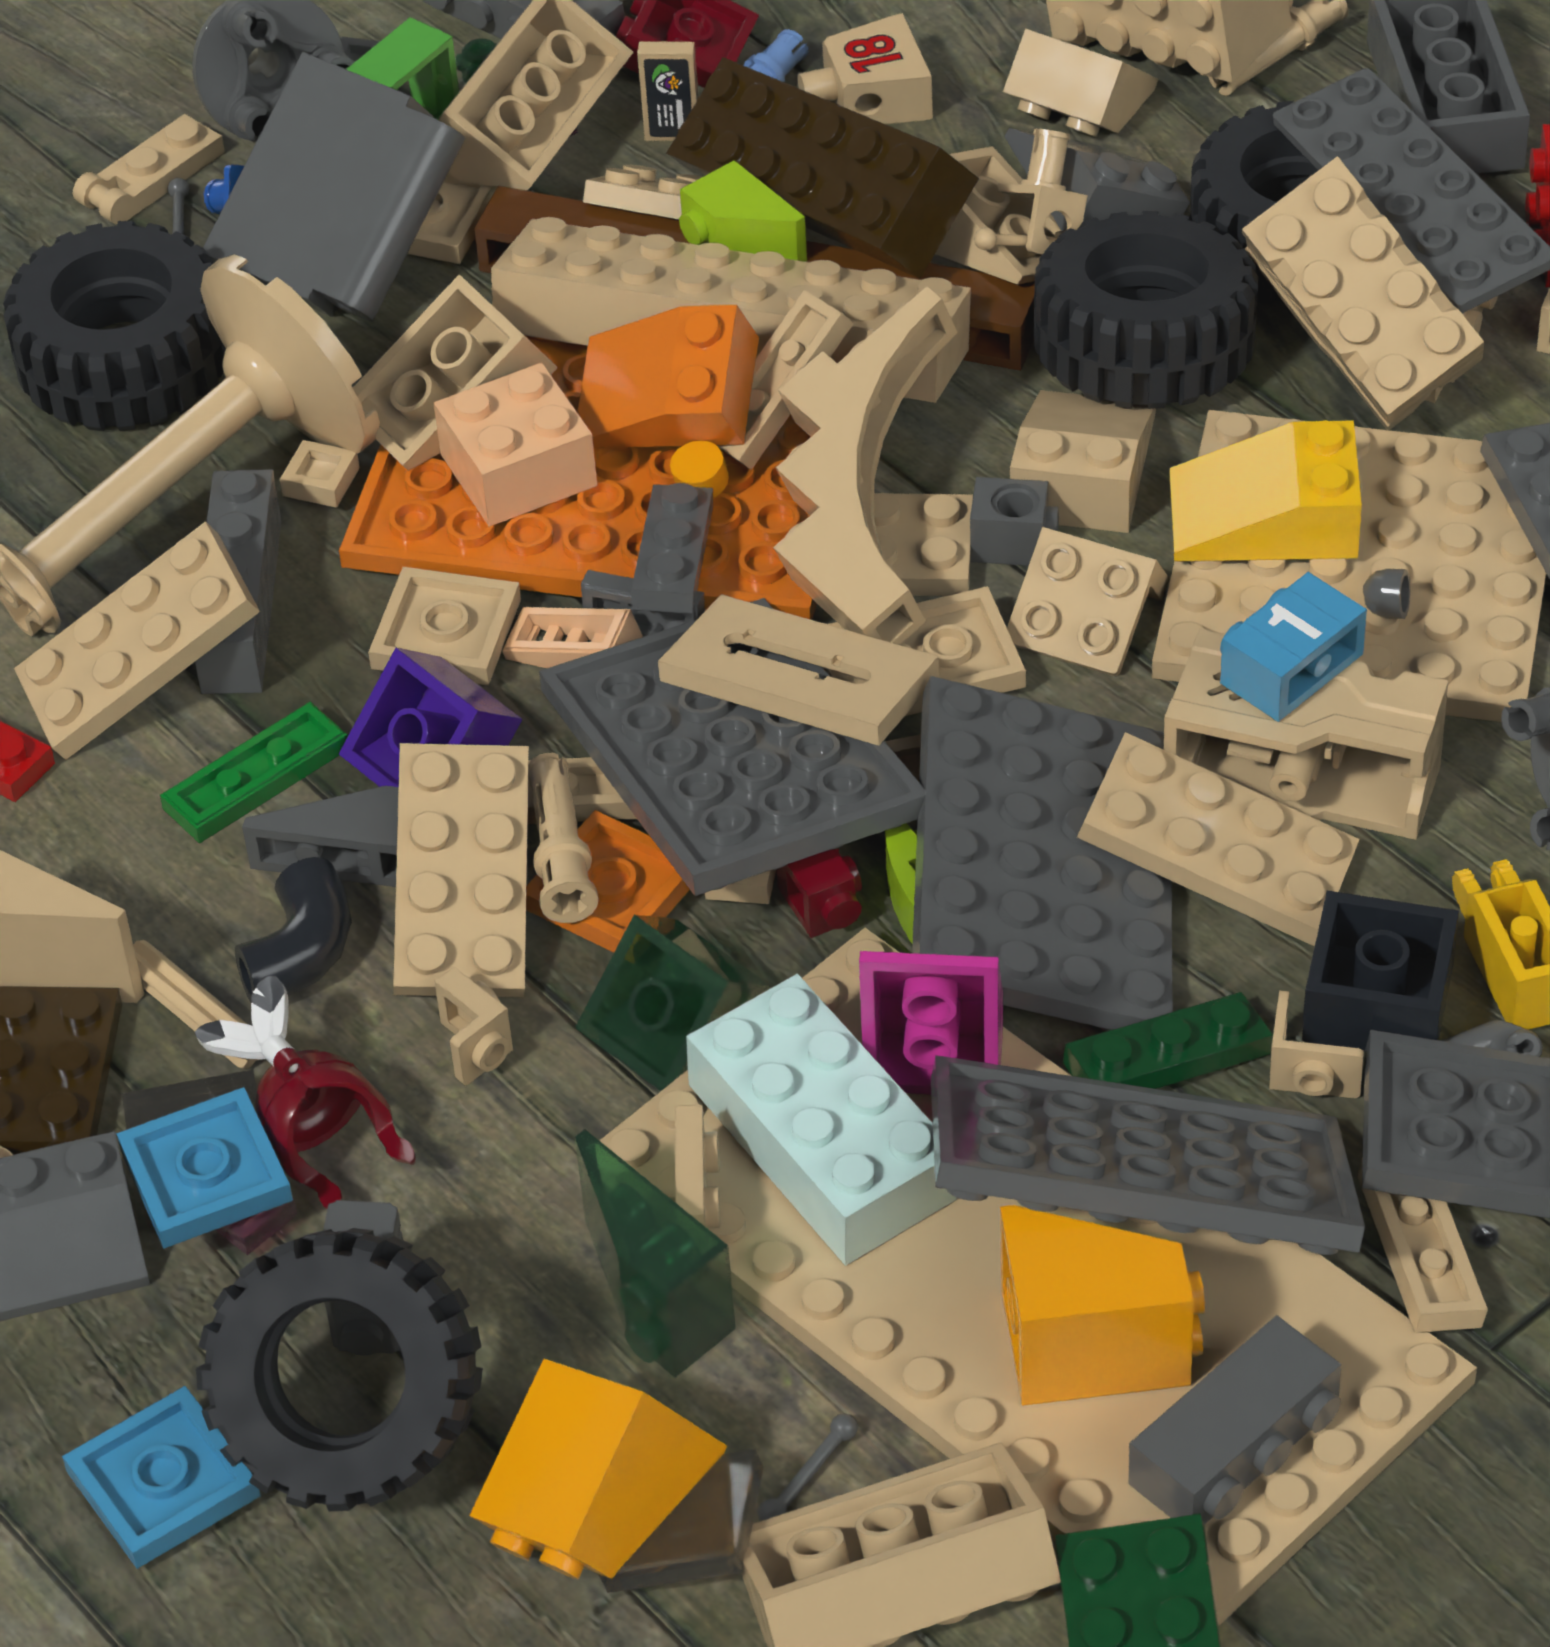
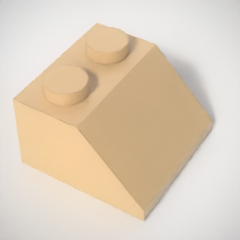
M1025 29L1003 92L1020 99L1017 110L1045 120L1049 119L1051 111L1069 116L1066 127L1097 137L1100 127L1119 133L1153 93L1159 79L1123 61Z

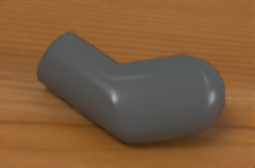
M1493 1020L1440 1040L1541 1057L1543 1050L1541 1039L1532 1030L1523 1029L1502 1020Z

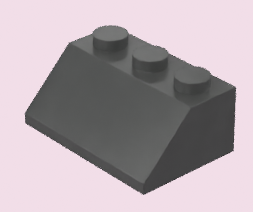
M115 1131L0 1158V1321L150 1285Z

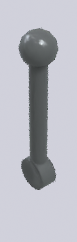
M182 178L172 179L168 185V192L173 197V233L178 231L184 235V198L188 195L190 187L187 181Z
M843 1413L838 1414L832 1419L830 1434L776 1499H768L760 1504L758 1508L759 1522L787 1513L786 1509L842 1441H849L855 1437L858 1424L852 1415Z

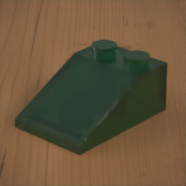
M584 1129L575 1136L585 1222L622 1321L625 1338L631 1349L640 1359L647 1363L657 1362L676 1378L736 1329L729 1246Z

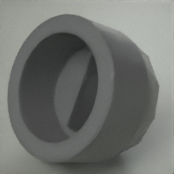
M1388 568L1375 571L1363 585V595L1367 609L1374 615L1384 618H1406L1411 592L1408 570Z

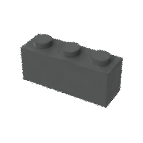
M1276 1315L1129 1443L1128 1484L1170 1518L1201 1513L1204 1525L1211 1518L1216 1520L1224 1518L1237 1505L1243 1490L1262 1473L1265 1476L1275 1473L1287 1460L1293 1445L1310 1430L1315 1433L1319 1432L1333 1420L1341 1405V1398L1339 1397L1341 1363Z

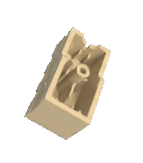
M1046 0L1052 38L1081 46L1098 40L1110 53L1126 57L1143 51L1155 64L1171 68L1188 62L1200 75L1232 83L1292 25L1289 0Z
M1338 156L1242 229V234L1246 238L1247 243L1245 250L1252 258L1256 268L1317 346L1335 363L1386 430L1392 429L1413 413L1421 403L1431 396V392L1438 386L1441 388L1449 382L1458 379L1483 360V339L1460 310L1454 307L1448 300L1434 277L1423 263L1414 257L1404 244L1400 234L1389 220L1380 214L1367 197L1362 186Z
M1199 628L1178 686L1165 714L1164 750L1319 821L1324 819L1417 839L1441 767L1449 680L1406 671L1394 680L1374 676L1372 669L1367 663L1355 660L1281 721L1277 722L1220 684L1222 655L1220 646L1226 633Z

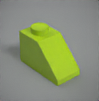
M735 160L680 189L682 215L679 218V224L684 237L690 244L720 243L727 246L729 250L753 254L771 251L783 255L785 259L807 261L805 216Z

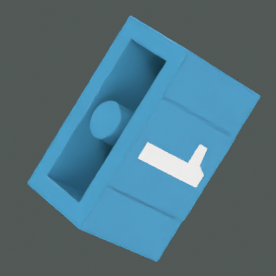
M1310 572L1305 573L1288 588L1277 590L1263 607L1244 622L1239 621L1229 628L1220 646L1222 653L1220 684L1277 722L1281 721L1363 655L1367 609Z

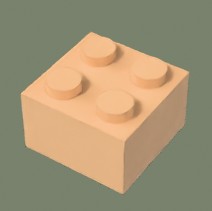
M542 362L433 402L440 454L489 527L597 486L592 433Z

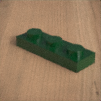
M1238 992L1066 1043L1063 1063L1074 1077L1157 1089L1271 1054L1273 1034L1244 994Z

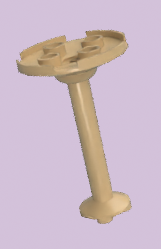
M235 254L218 259L203 273L200 291L208 317L226 348L222 363L226 379L21 550L16 551L0 543V601L14 622L27 635L33 636L39 630L47 633L58 631L61 620L50 588L256 415L270 421L286 420L316 443L344 448L355 453H361L375 441L380 425L377 410L373 409L366 416L364 415L362 404L352 387V384L362 377L353 358L326 322L281 279L276 277L265 286L251 274L239 270L248 261Z

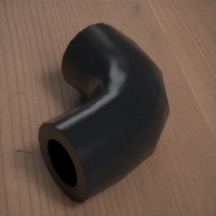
M319 857L305 858L283 870L276 880L275 892L286 913V923L280 930L270 935L235 946L238 972L250 1003L253 991L265 977H277L283 983L288 996L318 982L341 958L352 919L344 886L333 864L327 859Z

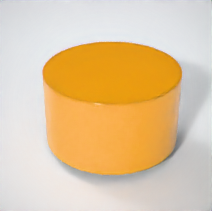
M702 440L692 441L676 450L671 458L670 469L675 483H685L693 487L713 488V498L726 488L729 474L722 452L715 444Z

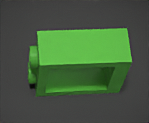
M411 17L346 69L395 90L409 80L411 97L432 114L435 119L441 116L459 93L453 36Z

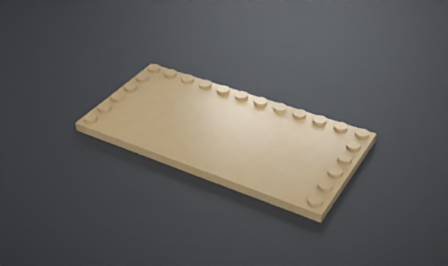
M867 928L862 929L802 978L861 1044L860 951L900 953ZM1003 1027L1001 1065L1071 1076ZM688 1070L582 1154L585 1172L679 1245L676 1223L675 1106L702 1104L705 1132H718L719 1173H707V1187H719L720 1228H707L708 1256L694 1258L949 1459L1002 1442L1044 1506L1051 1539L1055 1542V1535L1170 1518L1128 1484L1129 1443L1265 1324L1278 1315L1341 1363L1339 1389L1341 1405L1333 1420L1323 1430L1316 1433L1310 1430L1293 1445L1287 1460L1275 1473L1269 1476H1265L1262 1473L1243 1490L1239 1502L1228 1515L1219 1520L1211 1518L1204 1525L1218 1626L1475 1384L1477 1371L1475 1365L1429 1332L1415 1333L1412 1323L1407 1316L1322 1255L1309 1252L1301 1248L1297 1243L1269 1239L1263 1244H1250L1236 1240L1227 1232L1199 1228L1194 1233H1178L1163 1228L1158 1222L1140 1224L1129 1219L1124 1222H1107L1091 1216L1085 1210L1058 1207L1057 1210L1047 1213L1182 1243L1187 1271L1199 1270L1203 1283L1205 1313L1198 1314L1203 1338V1355L1192 1357L1191 1386L1022 1406L1001 1293L1000 1206L1017 1205L1024 1207L1017 1200L988 1196L987 1199L981 1201L957 1198L954 1202L845 1266L693 1091L688 1082ZM906 1093L933 1123L932 1096L929 1094Z

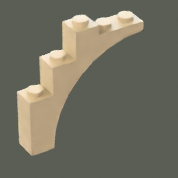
M928 286L910 301L902 304L893 316L865 340L857 343L841 361L836 363L822 351L806 366L799 368L778 389L795 423L811 437L805 443L795 447L788 457L776 467V470L792 499L810 516L792 527L785 538L773 548L791 580L845 630L898 645L920 628L926 620L909 588L889 567L882 556L874 521V480L883 440L902 399L925 366L958 333L942 298Z

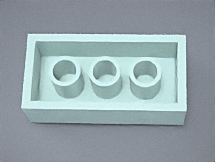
M798 973L686 1036L689 1086L845 1266L957 1200V1197L951 1195L947 1189L935 1188L933 1123Z

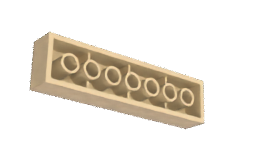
M554 217L532 219L491 268L492 305L525 336L588 346L590 336L680 306L737 304L759 336L758 356L803 290H806L854 322L830 357L838 363L849 354L857 343L865 340L893 316L902 304L910 301L928 286L942 298L958 333L925 366L904 398L936 403L969 350L971 288L952 285L950 281L943 278L933 277L918 280L896 276L895 273L886 269L861 271L842 268L837 263L829 260L804 262L785 259L783 255L771 251L753 254L729 250L727 246L720 243L695 245L676 242L672 237L663 234L638 236L620 233L618 229L611 226L587 228L568 225L563 220Z

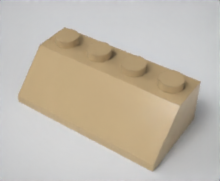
M532 0L437 119L465 137V141L449 173L460 182L528 190L626 63L633 51L572 0Z
M1002 1442L728 1532L736 1560L768 1647H885L896 1642L902 1635L935 1624H953L965 1619L971 1612L1004 1601L1025 1600L1035 1595L1040 1589L1061 1583L1044 1506Z

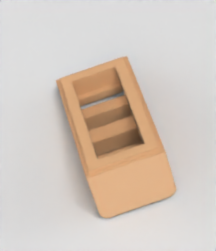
M522 607L502 653L506 660L550 668L642 638L643 635L631 609ZM540 630L546 631L543 640L536 641ZM564 635H567L566 640L562 641Z

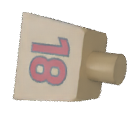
M903 13L827 37L823 42L824 68L798 74L799 89L828 101L833 100L835 104L881 123L892 124L933 119L932 75Z

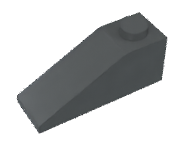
M381 786L246 817L242 829L250 868L282 873L288 866L299 860L319 857L325 858L333 864L340 880L396 887L399 787Z

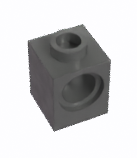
M976 477L970 515L971 562L1029 566L1042 527L1058 531L1059 506H1048V481Z

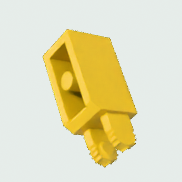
M1507 859L1493 862V865L1490 867V879L1493 888L1481 890L1477 880L1474 878V874H1472L1469 868L1455 871L1451 877L1454 897L1465 918L1464 939L1505 1022L1528 1030L1549 1025L1550 906L1537 881L1534 879L1520 881L1516 871L1513 870V865Z

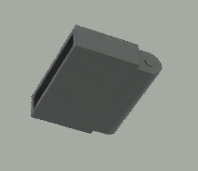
M302 52L203 249L213 258V262L234 254L247 259L248 262L239 270L251 274L265 286L278 277L289 285L312 309L333 317L336 309L340 308L352 315L373 322L465 141V137L452 127L433 118L434 116L411 96Z

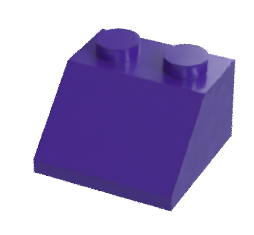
M396 647L342 746L339 755L379 787H399L400 743L508 746L523 719L441 656Z

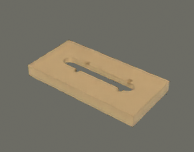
M722 594L658 660L661 682L878 746L923 696V691L930 676H940L939 656ZM741 643L868 681L856 684L830 676L820 679L817 672L741 650L734 654L731 653V648L727 646Z

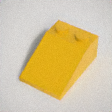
M1354 420L1291 422L1170 468L1174 561L1358 558L1362 503Z

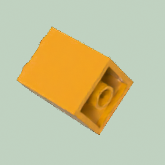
M1017 1205L1000 1206L1001 1293L1022 1406L1191 1386L1192 1357L1203 1355V1338L1198 1314L1205 1313V1298L1199 1270L1187 1271L1182 1243L1052 1213L1035 1211Z
M543 1359L469 1516L494 1530L490 1540L492 1545L518 1558L529 1561L533 1551L536 1550L542 1553L539 1559L540 1563L573 1579L579 1580L583 1569L612 1579L722 1459L727 1445L643 1391Z

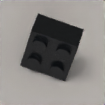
M1327 890L1305 988L1302 1041L1359 1048L1365 1051L1370 1030L1439 1041L1454 965L1459 910Z

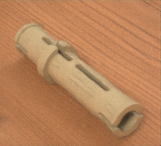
M1310 0L1300 8L1290 7L1292 25L1233 83L1227 81V84L1219 89V93L1225 96L1232 94L1235 89L1296 49L1305 50L1315 43L1314 39L1317 38L1318 34L1347 17L1349 9L1346 0H1333L1330 3L1329 0ZM1208 77L1214 88L1225 82L1224 80Z

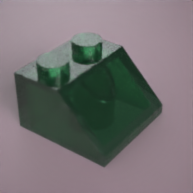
M634 914L575 1028L658 1090L662 1091L688 1070L687 1035L769 990L770 985L678 919Z

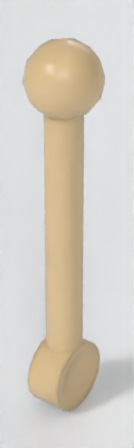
M985 227L980 228L975 233L974 241L979 249L985 251L992 249L995 245L1026 247L1028 235L996 234L992 229ZM1057 231L1053 237L1046 236L1050 243L1055 242L1064 231Z

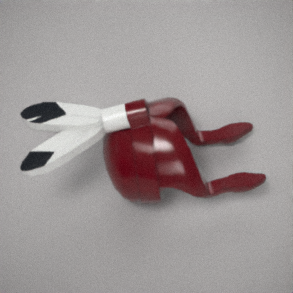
M268 976L258 983L252 994L251 1017L253 1025L217 1020L200 1026L196 1030L195 1035L199 1043L207 1051L232 1057L258 1060L267 1059L272 1066L266 1070L258 1084L255 1099L256 1113L283 1170L293 1180L316 1191L321 1204L327 1210L328 1204L334 1203L336 1200H343L342 1193L335 1183H332L325 1175L312 1168L298 1152L310 1150L330 1139L349 1122L360 1107V1104L365 1109L378 1138L385 1146L386 1153L390 1158L400 1163L414 1165L416 1155L411 1143L397 1135L387 1100L353 1063L339 1055L317 1049L296 1051L285 1040L289 1010L287 990L277 977Z

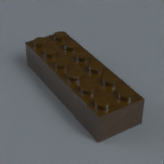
M722 57L714 73L709 77L704 90L666 154L696 176L702 177L735 160L804 215L806 228L920 279L979 180L975 174L937 145Z

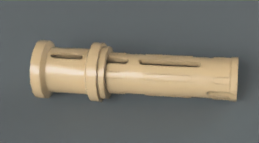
M544 753L533 758L528 764V776L532 787L536 824L540 838V845L534 853L533 863L535 871L543 879L544 885L540 892L539 902L543 914L550 920L559 923H574L590 916L598 905L597 889L588 878L592 856L588 845L578 837L577 819L570 788L567 760L562 757L558 761V754Z

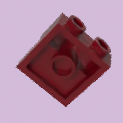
M634 0L629 12L636 15V19L625 16L616 35L617 39L633 51L623 67L639 74V42H694L697 85L705 88L709 77L714 73L722 57L737 62L759 14L730 0Z

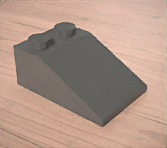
M1009 128L1004 137L1028 175L1034 132ZM1073 140L1068 141L1061 185L1066 186L1065 191L1087 195L1083 221L1095 217L1099 220L1109 219L1112 213L1127 212L1128 215H1142V211H1159L1161 216L1173 217L1174 213L1183 215L1190 204L1176 181L1175 173L1167 166L1154 161L1147 162L1102 146ZM1059 211L1052 212L1051 215L1060 230L1065 232L1067 230L1065 217Z

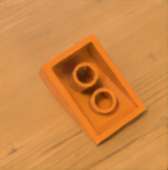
M738 305L680 306L590 336L577 413L592 433L593 448L683 446L689 442L699 440L708 441L715 445H744L759 336Z

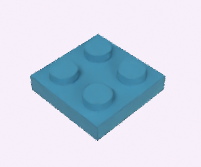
M244 1087L116 1133L120 1151L163 1249L293 1201L289 1181Z
M186 1386L62 1456L66 1472L136 1569L261 1497L259 1489L249 1483L253 1474L247 1466L241 1462L232 1467L220 1452L223 1447L228 1445L224 1436L218 1428L211 1431L208 1430L201 1412L203 1408Z

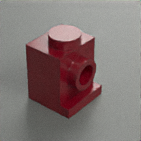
M839 848L827 850L776 869L777 887L810 938L834 929L845 928L857 921L861 914L862 906L856 898V893L862 890V882L852 858L849 855L841 857Z

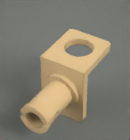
M1034 129V141L1027 179H1021V184L999 183L998 192L1034 199L1026 249L1028 252L1042 255L1051 244L1044 233L1046 218L1050 213L1059 211L1066 219L1067 230L1069 228L1078 230L1084 219L1087 195L1065 191L1066 186L1061 185L1070 134L1047 129Z

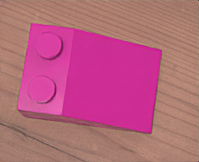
M860 951L859 976L862 1045L905 1093L931 1095V1076L935 1055L1001 1065L1003 989L999 957Z

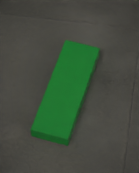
M310 701L160 794L162 808L200 844L340 756L339 752L348 735Z

